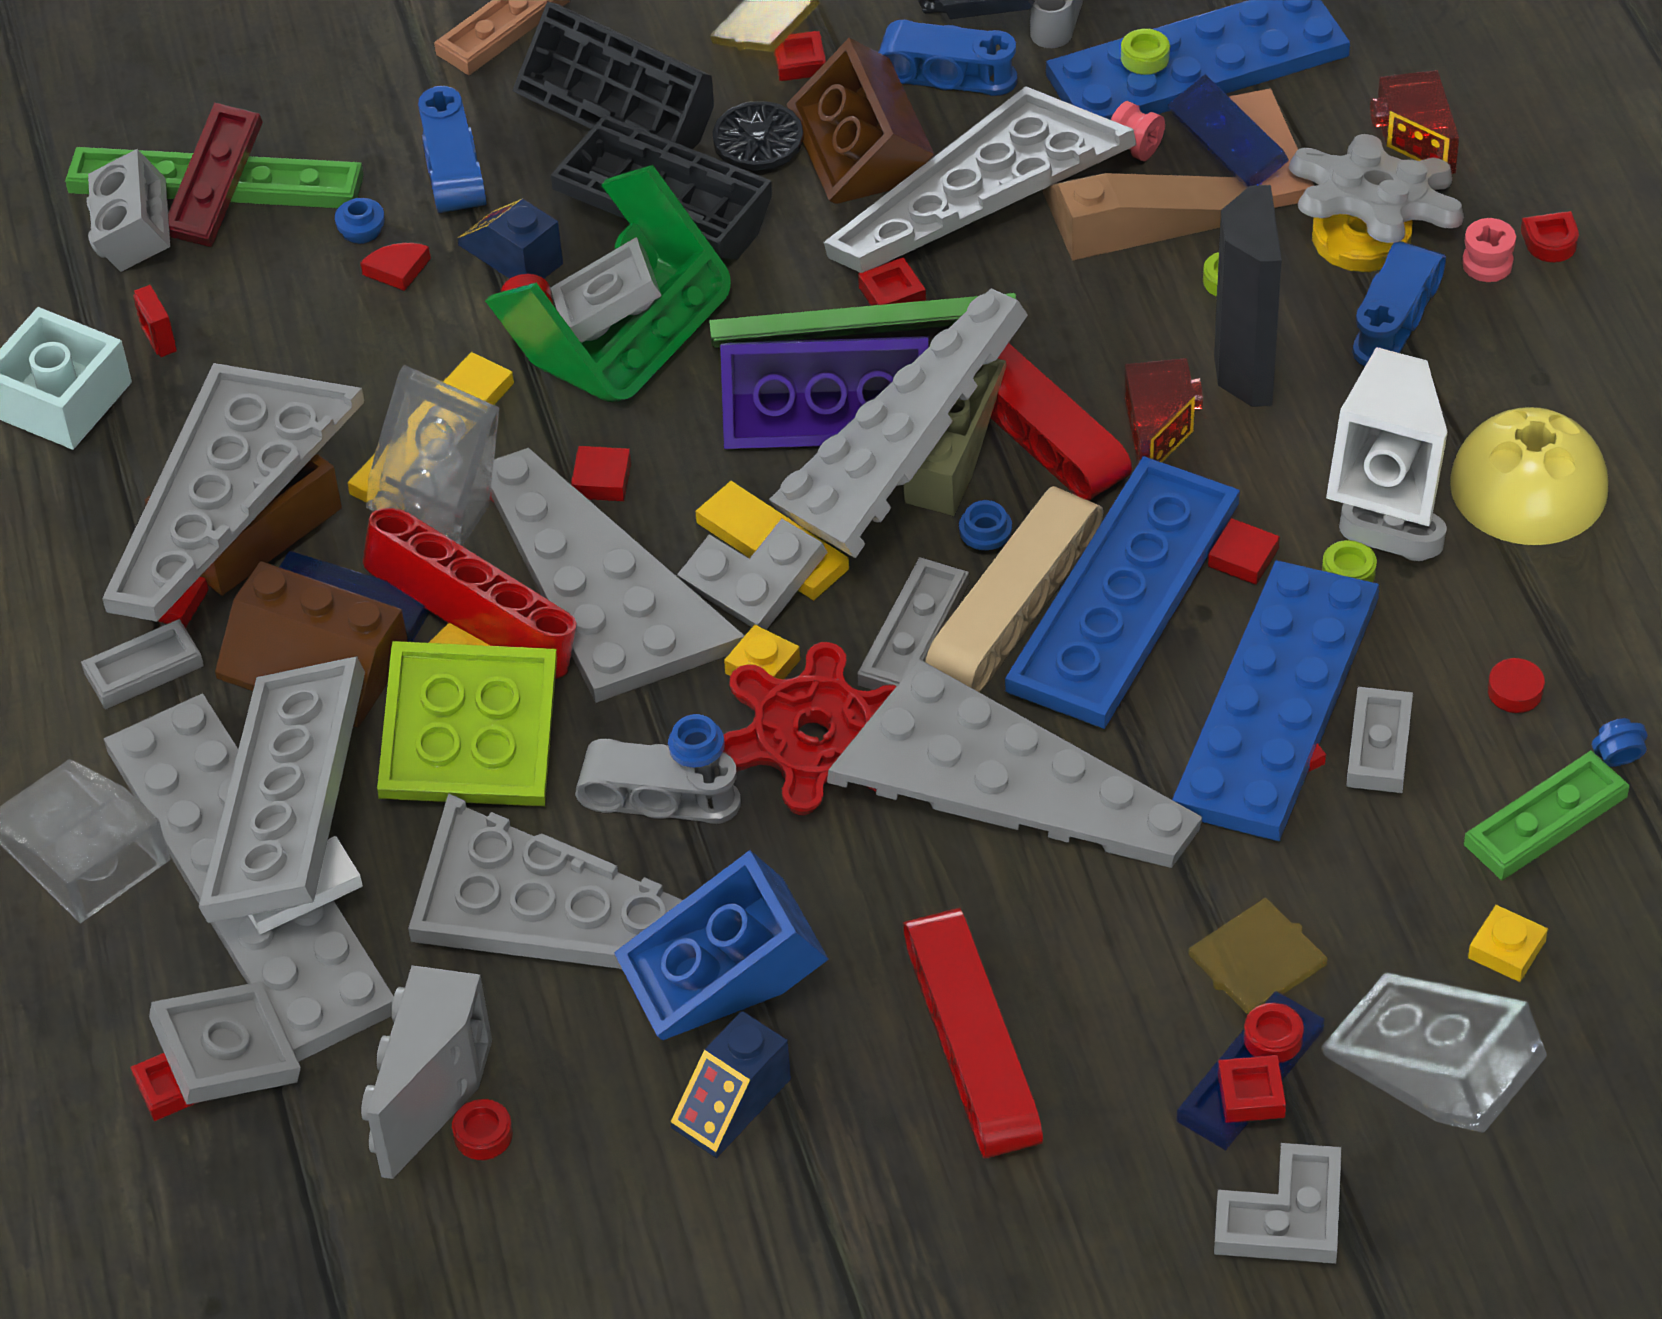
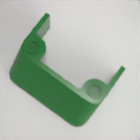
M654 165L607 178L601 184L630 224L618 236L615 249L637 237L647 252L661 296L655 299L647 310L637 315H628L612 324L601 337L592 341L585 340L581 343L537 282L492 294L485 300L535 367L606 402H616L635 395L726 299L731 287V279L727 267Z

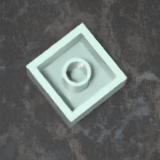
M37 307L0 348V420L74 450L132 383L122 340Z

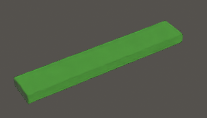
M76 147L65 180L68 193L89 194V173L134 150ZM139 150L166 178L167 199H174L193 153ZM249 156L230 202L339 208L343 203L358 198L364 176L362 163Z
M1015 293L1005 294V295H1007V296H1010V297L1016 299V294H1015ZM978 296L709 320L711 344L714 348H718L723 343L796 341L951 327L967 311L969 304Z

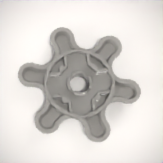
M1360 134L1353 139L1346 155H1330L1312 148H1300L1289 162L1290 172L1300 178L1308 179L1318 184L1308 187L1300 197L1298 208L1302 213L1315 218H1328L1336 214H1349L1360 218L1366 223L1368 234L1378 241L1386 243L1401 241L1405 236L1404 222L1410 220H1423L1443 228H1456L1463 223L1464 214L1461 202L1435 191L1446 189L1452 184L1450 165L1442 159L1401 160L1388 155L1384 151L1379 138L1369 134Z

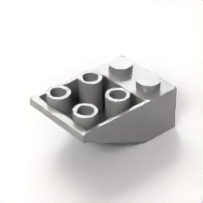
M412 965L405 988L398 987L395 991L392 1003V1020L394 1025L391 1035H383L377 1051V1069L379 1074L375 1085H367L361 1107L362 1119L369 1121L370 1125L369 1150L371 1153H376L381 1177L393 1179L479 1089L492 1043L482 981L479 974Z

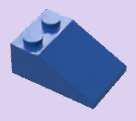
M751 850L614 952L656 1035L662 1040L779 996L829 960L784 879Z

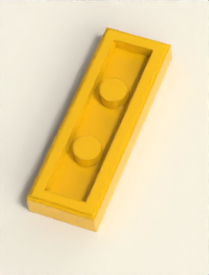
M733 481L727 483L695 511L697 524L748 558H751L781 518L822 542L828 553L798 589V591L813 601L849 570V558Z

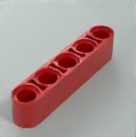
M1008 343L997 358L1006 361V368L990 418L1074 495L1085 500H1091L1131 475L1132 463L1123 445Z
M381 508L370 514L363 556V565L368 572L443 620L490 646L556 649L557 665L555 679L563 677L568 672L577 625L575 618L569 612L406 511L396 508Z
M956 908L903 922L905 943L914 972L981 1155L986 1159L1043 1144V1132L1034 1099L962 910Z

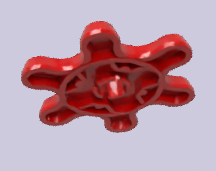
M820 642L813 645L806 654L805 670L799 676L792 679L783 680L775 678L763 668L751 664L739 666L730 675L729 686L738 701L755 711V718L748 727L723 734L725 742L723 752L733 759L737 771L757 765H768L781 771L785 779L782 787V799L788 809L797 815L810 814L821 804L823 787L828 778V770L896 688V685H883L871 691H860L852 688L843 676L847 662L846 654L841 647L830 642ZM807 723H818L826 727L828 732L823 735V740L819 741L818 737L808 736L798 730ZM868 787L873 791L877 790L876 788Z

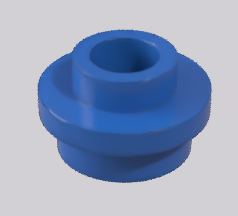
M368 198L349 200L343 203L335 213V224L338 231L343 234L346 240L358 244L370 242L378 237L385 221L382 206Z
M989 500L977 501L971 504L959 521V534L961 539L974 549L993 550L1003 546L1010 539L1012 521L1000 504Z
M693 714L681 718L674 725L668 739V746L671 757L677 763L686 767L696 768L716 761L724 750L725 742L722 730L712 719L704 715Z
M1622 718L1603 725L1598 731L1599 735L1591 743L1594 753L1602 757L1603 762L1608 766L1615 767L1631 763L1642 757L1647 751L1645 740L1648 734L1643 724L1631 723L1629 719Z

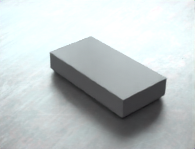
M180 619L81 661L84 674L105 710L204 667L201 653Z

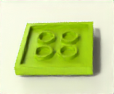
M392 641L377 785L379 799L446 802L448 794L465 800L466 803L545 806L557 665L556 649Z

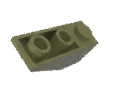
M997 359L989 364L982 365L973 377L978 386L968 400L958 398L950 409L948 415L953 420L911 481L904 484L905 503L952 516L955 515L974 473L1005 372V360Z

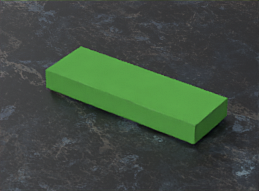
M1589 751L1466 832L1464 846L1503 881L1627 798L1630 785L1595 753Z

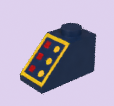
M524 199L492 211L457 238L460 247L509 279L521 274H534L545 279L563 264L558 221Z
M741 1011L704 1050L673 1115L671 1128L715 1158H718L791 1080L788 1040Z

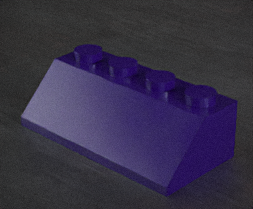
M928 337L721 344L724 449L821 446L825 440L837 435L856 417L857 411L863 404L875 399L889 386L900 369L912 364L929 348Z

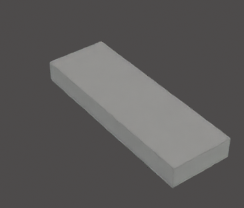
M919 557L857 673L859 686L872 690L883 685L897 686L919 659L925 662L933 640L955 612L969 585L968 571Z

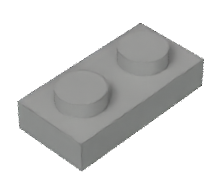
M1367 687L1357 688L1346 787L1402 793L1413 692Z

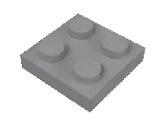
M637 237L551 287L557 311L581 343L585 340L592 341L601 337L612 324L628 315H637L644 312L652 305L655 299L661 296L647 252Z
M262 982L151 1003L149 1019L186 1104L297 1083L301 1067Z

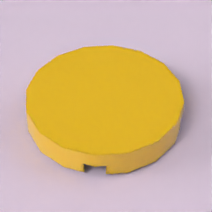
M1336 214L1328 218H1313L1312 242L1318 254L1329 263L1349 271L1372 272L1382 269L1393 243L1381 242L1372 238L1368 234L1367 225L1362 219L1349 214ZM1412 220L1404 222L1405 236L1401 240L1411 244Z

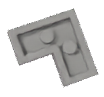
M781 518L750 559L709 534L677 576L694 592L748 626L753 627L757 625L767 630L828 552L822 542Z
M1281 1143L1278 1194L1218 1190L1214 1254L1336 1264L1341 1147Z

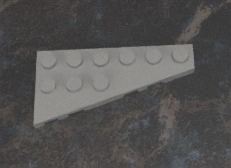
M1025 86L824 242L827 257L860 273L878 267L1136 146L1134 129Z
M992 288L985 294L975 298L969 304L967 311L949 329L941 331L933 338L928 349L912 364L903 367L896 373L893 382L875 399L863 404L857 411L856 417L837 435L825 440L820 446L818 453L800 470L791 473L785 478L781 488L768 499L775 509L804 529L856 558L865 545L860 537L871 520L881 522L891 509L886 499L896 486L911 481L953 420L948 415L950 409L958 398L961 400H968L978 386L973 379L982 365L997 360L1028 316L1019 301Z
M213 363L102 599L106 612L158 621L364 403L362 388Z
M526 448L480 464L482 479L486 481L492 494V499L541 596L569 612L577 622L571 655L595 703L728 656L745 636L531 449Z
M920 659L830 767L827 783L847 787L848 782L876 788V795L897 800L898 794L928 801L935 810L1018 830L1021 824L1049 831L1048 838L1069 842L1070 837L1102 844L1105 852L1169 868L1173 867L1199 832L1203 818Z
M448 794L408 930L411 942L622 969L614 952L683 900L663 892V887L659 883L645 877L639 882L618 873L617 865L542 833L536 836L527 834L511 827L509 819L493 812L489 816H485L467 808L465 800Z

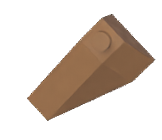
M1104 173L1052 184L1043 189V194L1073 261L1220 228L1221 210L1251 185L1248 179L1243 177Z

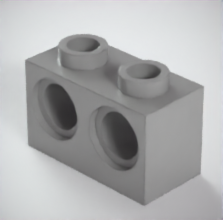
M138 149L88 174L89 196L87 197V206L90 211L91 231L88 237L92 248L101 258L106 257L122 272L170 247L166 178Z

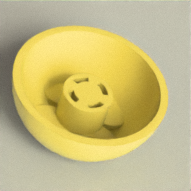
M1525 407L1501 412L1481 423L1470 433L1461 445L1453 462L1450 488L1453 500L1459 511L1481 531L1511 543L1546 545L1571 539L1587 530L1596 522L1607 502L1608 474L1598 445L1591 435L1577 422L1552 410Z

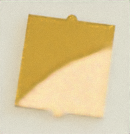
M744 0L710 35V38L714 44L734 46L739 51L747 48L773 52L820 3L819 0Z
M1266 897L1191 946L1188 953L1214 980L1213 987L1216 990L1223 989L1247 1014L1257 1006L1271 1003L1326 966L1328 960L1302 934L1301 924H1292Z

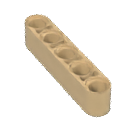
M1055 486L1050 487L937 634L928 650L925 663L980 693L1078 562L1101 525L1103 508Z

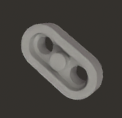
M1345 503L1342 506L1339 523L1340 532L1348 540L1402 555L1413 561H1423L1439 555L1444 548L1447 530L1445 522L1434 513L1430 525L1425 526Z

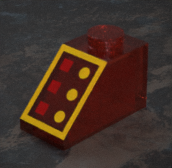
M1438 70L1379 77L1378 98H1371L1370 112L1373 126L1375 128L1381 127L1386 146L1416 161L1427 158H1439L1448 162L1451 174H1456L1459 135Z
M1187 358L1125 364L1124 401L1137 465L1143 456L1163 462L1193 432L1194 410L1203 408V395L1200 379H1191Z

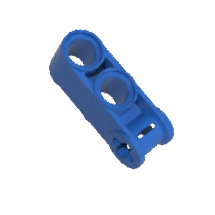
M896 20L887 27L878 52L890 58L901 84L930 86L943 90L955 89L980 92L991 96L1009 93L1017 85V71L1012 66V58L1016 53V41L1007 32L999 30L985 31L961 28L954 25L942 26L916 23L909 20ZM998 44L1000 45V50L996 53V45ZM994 74V81L992 82L990 76Z
M436 86L430 88L420 96L418 107L423 126L422 140L425 158L432 183L437 213L486 205L479 162L477 161L471 127H468L462 97L458 91L451 87Z
M1402 241L1393 243L1381 271L1374 276L1367 295L1357 310L1356 324L1360 332L1354 341L1352 352L1354 359L1359 364L1366 366L1376 347L1397 353L1401 352L1411 332L1417 328L1428 301L1434 297L1439 288L1446 265L1445 254Z

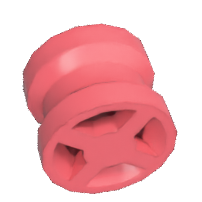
M1123 102L1116 109L1111 120L1134 129L1136 146L1129 148L1134 158L1146 161L1155 153L1162 140L1165 130V119L1154 112L1142 113L1139 105L1132 102Z
M1484 218L1473 222L1465 233L1464 242L1466 249L1462 258L1464 271L1468 276L1482 282H1497L1506 278L1511 273L1514 258L1512 252L1516 244L1515 230L1508 223L1494 218Z

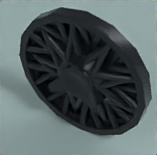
M766 101L742 103L728 109L717 119L712 131L715 151L722 160L740 169L752 171L773 169L789 162L800 151L804 140L802 123L796 114L778 103Z

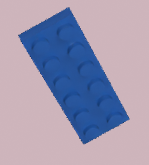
M1248 0L1154 28L1153 30L1164 34L1170 43L1169 62L1163 70L1157 73L1143 75L1126 69L1121 62V42L1123 40L1121 38L1046 61V76L1062 101L1111 120L1116 109L1125 101L1139 105L1142 113L1154 112L1161 114L1349 56L1350 41L1321 0Z
M1143 456L1005 678V692L1105 729L1239 505L1240 490Z
M1275 560L1174 794L1173 801L1203 817L1202 822L1280 841L1310 768L1313 752L1317 743L1319 744L1379 599V584Z

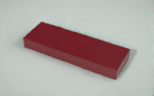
M214 102L168 213L170 237L212 247L263 121L259 113Z

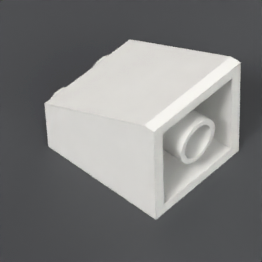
M1376 347L1340 410L1327 499L1425 526L1430 525L1448 432L1427 360Z

